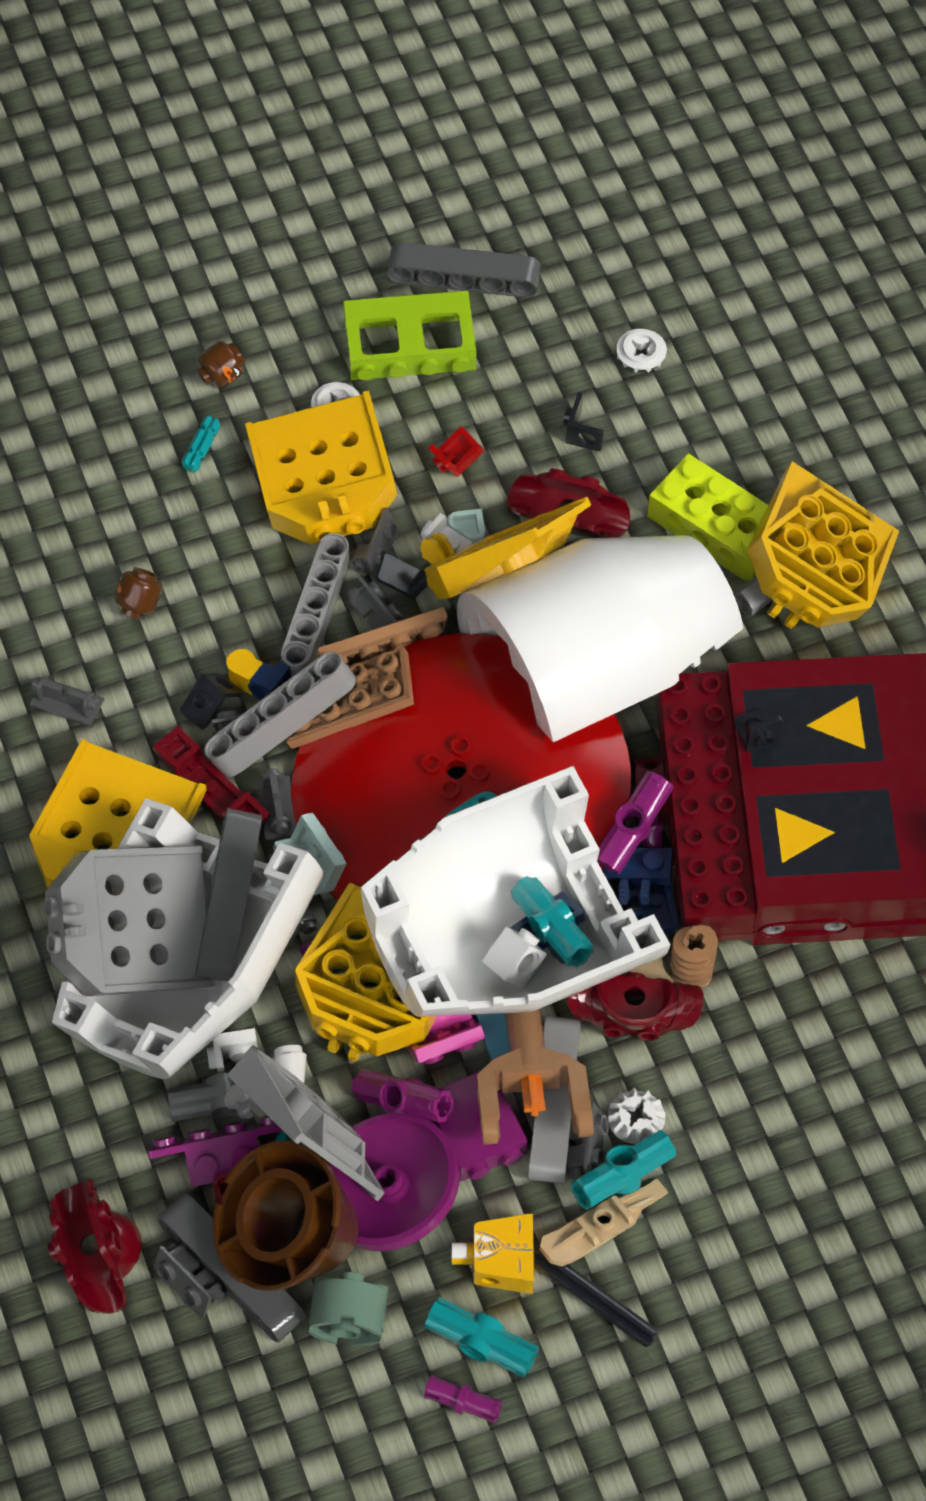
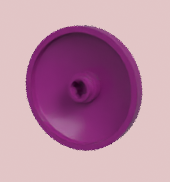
M387 1113L358 1123L352 1129L365 1142V1160L385 1192L383 1196L376 1201L354 1179L327 1161L357 1214L358 1236L354 1247L368 1251H390L406 1247L433 1231L451 1209L460 1182V1166L457 1154L443 1131L425 1118L407 1113Z

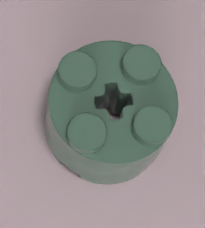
M354 1272L342 1273L341 1279L316 1277L314 1279L309 1316L310 1335L337 1344L338 1338L351 1339L350 1346L378 1344L381 1341L384 1329L388 1287L381 1284L364 1282V1276Z

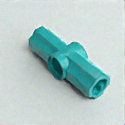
M527 875L518 880L516 886L511 890V896L528 917L536 937L543 944L548 942L567 966H575L577 968L585 964L590 955L594 953L593 944L576 925L568 905L562 899L556 901L537 877L532 878Z
M662 1130L655 1132L632 1147L628 1145L615 1146L607 1152L605 1163L570 1183L571 1191L578 1204L585 1210L614 1193H633L640 1188L641 1177L676 1157L675 1146L670 1141L669 1136Z
M441 1297L434 1302L425 1322L426 1329L457 1344L459 1349L470 1358L483 1363L489 1360L522 1378H525L529 1373L539 1352L538 1346L506 1331L502 1323L492 1316L481 1312L473 1314Z

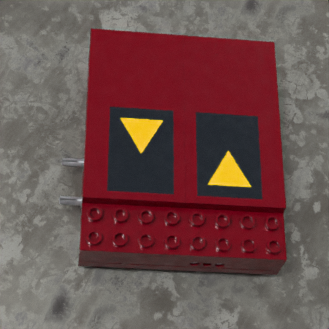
M926 653L728 663L727 672L679 674V681L675 685L656 694L655 706L665 779L674 786L668 797L667 815L673 851V869L680 929L691 925H707L715 931L718 941L749 940L750 946L926 936ZM759 709H765L769 719L781 716L783 724L779 743L746 753L733 723L734 717ZM752 720L747 722L745 725L746 732H748L749 725L759 721Z

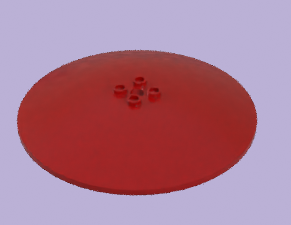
M452 634L412 642L404 648L409 656L414 705L299 747L296 755L291 782V802L296 826L301 815L313 813L347 863L335 889L328 892L337 902L349 883L362 887L393 860H399L411 850L412 844L418 839L422 840L436 828L437 823L449 812L481 792H491L500 796L573 766L589 794L584 821L598 847H600L615 823L617 810L626 804L631 797L629 754L622 729L615 714L552 742L537 725L528 682L512 666L508 644L497 635ZM461 766L466 769V773L461 778L453 779L448 776L449 770L453 767Z

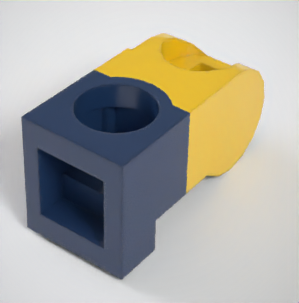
M237 649L230 653L226 659L230 681L242 691L260 700L292 678L290 666L279 661L273 668L255 659L253 653L246 649Z

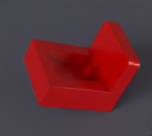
M463 426L459 427L439 448L433 443L428 447L435 455L431 459L432 462L444 474L449 470L457 477L485 451Z

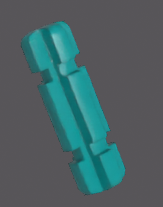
M211 416L204 417L200 424L202 428L197 430L188 447L189 451L185 453L182 459V468L184 470H189L192 473L198 471L202 463L200 460L205 458L214 440L212 437H215L220 429V421L217 418H212Z

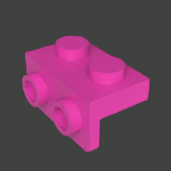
M471 1015L437 1016L425 1041L408 1046L407 1049L409 1055L418 1063L432 1064L442 1060L445 1053L453 1050L464 1052L476 1047V1042L485 1039L481 1025L472 1019Z

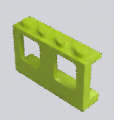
M468 291L343 301L351 380H371L384 377L400 378L408 375H433L445 372L461 373L476 370V344ZM459 321L462 339L460 347L432 350L425 347L423 323ZM397 326L399 350L397 352L366 355L362 352L359 329Z

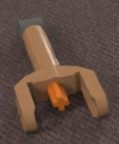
M540 1009L533 1012L505 1013L510 1052L493 1059L477 1074V1098L483 1145L498 1144L500 1138V1112L497 1091L502 1090V1093L522 1092L524 1112H531V1116H539V1112L546 1110L544 1090L560 1089V1086L567 1085L573 1132L578 1138L593 1137V1114L586 1066L565 1053L545 1049Z

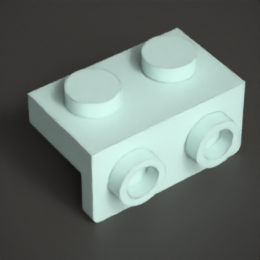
M313 813L301 815L291 838L276 841L273 849L275 851L281 842L308 851L321 866L324 874L314 895L333 891L347 863Z

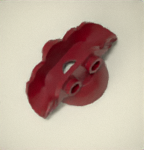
M554 468L550 469L549 472L538 475L525 474L518 476L510 489L507 501L510 513L530 519L559 508V505L565 500L577 501L588 496L591 506L577 515L571 531L576 530L581 534L621 537L627 531L631 517L627 502L600 486L599 480L589 476H581V478L578 476H568L567 472Z
M631 972L625 974V976H616L567 997V1002L574 1016L582 1021L591 1022L605 1036L621 1037L623 1035L638 1036L645 1041H655L659 1039V1036L665 1035L672 1030H684L692 1027L703 1010L704 993L698 985L683 984L677 981L671 983L665 978L650 979L641 973ZM624 994L633 997L645 996V1000L642 1004L633 1006L625 1001Z
M88 1178L79 1184L62 1189L50 1200L52 1208L50 1209L49 1218L54 1232L47 1246L52 1259L56 1263L60 1261L64 1265L66 1279L77 1298L81 1301V1304L91 1312L113 1314L127 1306L122 1279L129 1274L139 1260L142 1249L141 1233L136 1224L126 1215L111 1211L104 1199L99 1200L100 1197L96 1187L94 1188L93 1180ZM89 1235H95L98 1250L91 1255L84 1254L82 1251L83 1240Z

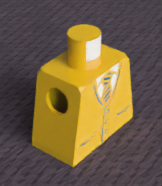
M533 1214L475 1223L474 1242H452V1265H474V1284L478 1286L533 1294Z

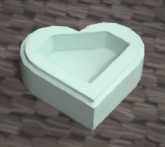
M482 509L456 511L448 515L446 519L447 527L473 543L485 538Z

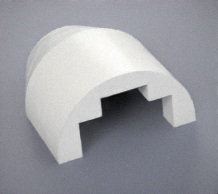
M688 535L581 539L544 556L538 561L460 595L457 603V620L460 634L497 635L508 644L512 666L529 684L537 725L552 742L672 687L679 681V674L689 665L695 668L701 663L700 656L710 648L718 650L743 629L737 602L722 570L708 550L698 540Z
M573 766L443 818L437 823L436 828L424 839H418L413 843L411 850L399 860H393L361 887L365 916L380 959L398 995L415 1016L533 1012L657 960L668 953L670 943L654 914L638 921L632 908L623 911L597 863L600 849L584 821L589 794ZM528 875L532 878L537 877L553 897L563 891L585 911L586 920L578 925V927L593 944L594 953L590 955L585 964L576 968L575 966H567L566 963L561 964L551 955L548 948H545L543 951L547 953L546 957L522 989L503 980L486 966L482 960L506 926L510 928L526 917L512 899L511 890L516 886L518 880Z
M145 798L117 849L202 846L201 860L207 911L220 839L197 832L173 807ZM281 842L278 844L268 864L254 860L233 977L228 982L212 979L214 980V987L86 997L68 979L67 982H62L52 1023L84 1045L122 1065L160 1079L170 1078L257 1002L323 879L324 874L321 866L308 851ZM144 879V888L149 892V883ZM106 880L105 888L111 894V884ZM147 914V923L152 928V918ZM109 915L108 924L111 929H114V920ZM151 949L150 958L152 962L155 963L156 956L154 951ZM112 951V962L117 965V955Z

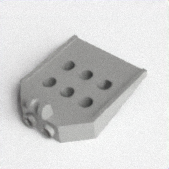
M202 846L88 850L74 855L45 891L46 898L43 903V911L48 918L49 933L46 938V947L51 954V963L86 997L214 987V980L212 978L195 975L206 916L201 860ZM144 879L149 883V892L144 888ZM106 880L111 884V894L105 888ZM147 914L152 918V928L147 923ZM109 915L114 920V929H111L108 924ZM151 949L154 951L156 956L155 963H153L150 958ZM112 951L117 955V965L112 962Z
M252 1045L227 1074L235 1085L231 1086L229 1091L226 1092L224 1098L225 1106L228 1109H237L238 1116L245 1119L252 1118L261 1109L295 1143L299 1144L302 1142L354 1179L368 1194L378 1201L385 1192L365 1160V1142L362 1140V1137L352 1129L332 1106L275 1060Z

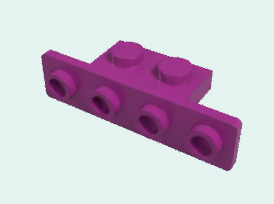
M263 1116L258 1124L246 1126L245 1121L233 1122L224 1125L225 1131L210 1133V1129L195 1130L188 1133L189 1138L175 1141L174 1136L153 1140V1146L147 1147L148 1158L152 1159L185 1152L191 1186L195 1187L213 1183L215 1177L231 1172L244 1156L258 1148L256 1136L283 1130L268 1116Z

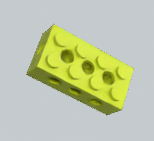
M688 453L649 495L647 517L674 535H688L695 538L708 550L718 564L745 582L756 576L747 553V548L768 504Z

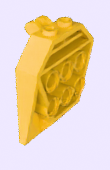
M369 390L358 396L256 423H245L266 509L272 528L309 545L320 543L321 539L330 533H339L343 536L358 534L374 528L379 517L382 515L383 509L388 508L398 495Z
M792 461L787 466L747 548V553L762 593L774 601L767 610V614L775 618L783 607L789 609L791 612L786 616L784 625L790 629L800 619L817 628L857 620L872 607L899 530Z
M588 496L494 533L455 552L448 538L442 533L436 532L431 538H425L421 543L420 552H422V557L432 564L424 569L429 588L434 591L437 600L451 598L540 560L566 543L577 515L591 506Z
M82 739L29 835L32 850L47 889L74 855L88 850H98L97 848L102 845L110 846L108 849H117L145 798L173 807L191 825L207 790L206 785L195 783ZM89 800L97 801L96 803L91 805L84 804ZM119 812H128L125 816H115ZM69 834H79L75 838H66Z
M349 883L296 967L295 981L311 1028L318 1035L329 1040L328 1051L337 1053L344 1042L350 1047L348 1059L357 1062L361 1054L369 1053L377 1057L425 1041L437 1016H415L406 1007L404 1002L395 1000L399 995L383 966L374 944L364 912L361 887ZM353 935H361L364 938L361 940H352L349 937ZM334 969H343L344 971H346L345 973L340 975L331 973V971H333ZM372 982L376 983L378 986L375 988H366L363 985Z

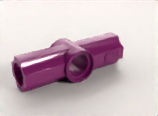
M647 771L628 802L617 810L615 815L616 821L599 847L597 863L604 869L620 875L639 843L649 836L652 822L674 789L670 782L655 772ZM633 817L642 819L635 828L625 827L627 821Z
M361 1069L352 1082L351 1091L354 1092L356 1100L381 1106L388 1112H403L436 1122H446L447 1117L453 1112L455 1099L451 1097L449 1090L423 1084L418 1079H403L369 1069Z

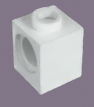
M506 926L482 962L506 982L523 989L547 953L537 946L540 940L526 929L522 928L520 932H517Z

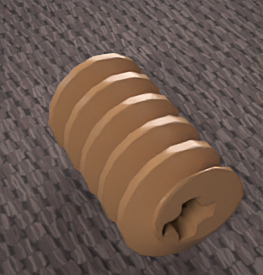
M702 924L686 926L675 934L669 964V974L675 981L683 984L698 985L700 988L709 985L712 979L718 947V938L710 926Z

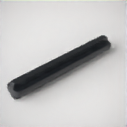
M540 1250L536 1252L533 1257L535 1268L642 1346L649 1347L653 1344L658 1336V1329L568 1264L565 1266L551 1264Z

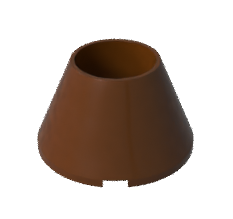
M275 1141L264 1144L244 1156L234 1166L224 1181L228 1185L221 1203H216L213 1237L222 1265L238 1282L261 1291L283 1290L336 1269L345 1262L353 1251L358 1236L356 1211L327 1161L306 1145L297 1144L293 1141ZM305 1209L302 1227L294 1239L297 1221Z

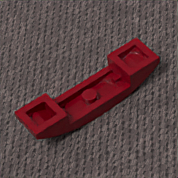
M179 726L153 746L155 753L172 774L198 784L206 785L207 790L201 804L222 823L227 808L262 815L261 824L270 817V813L248 792L243 794L201 754V747Z

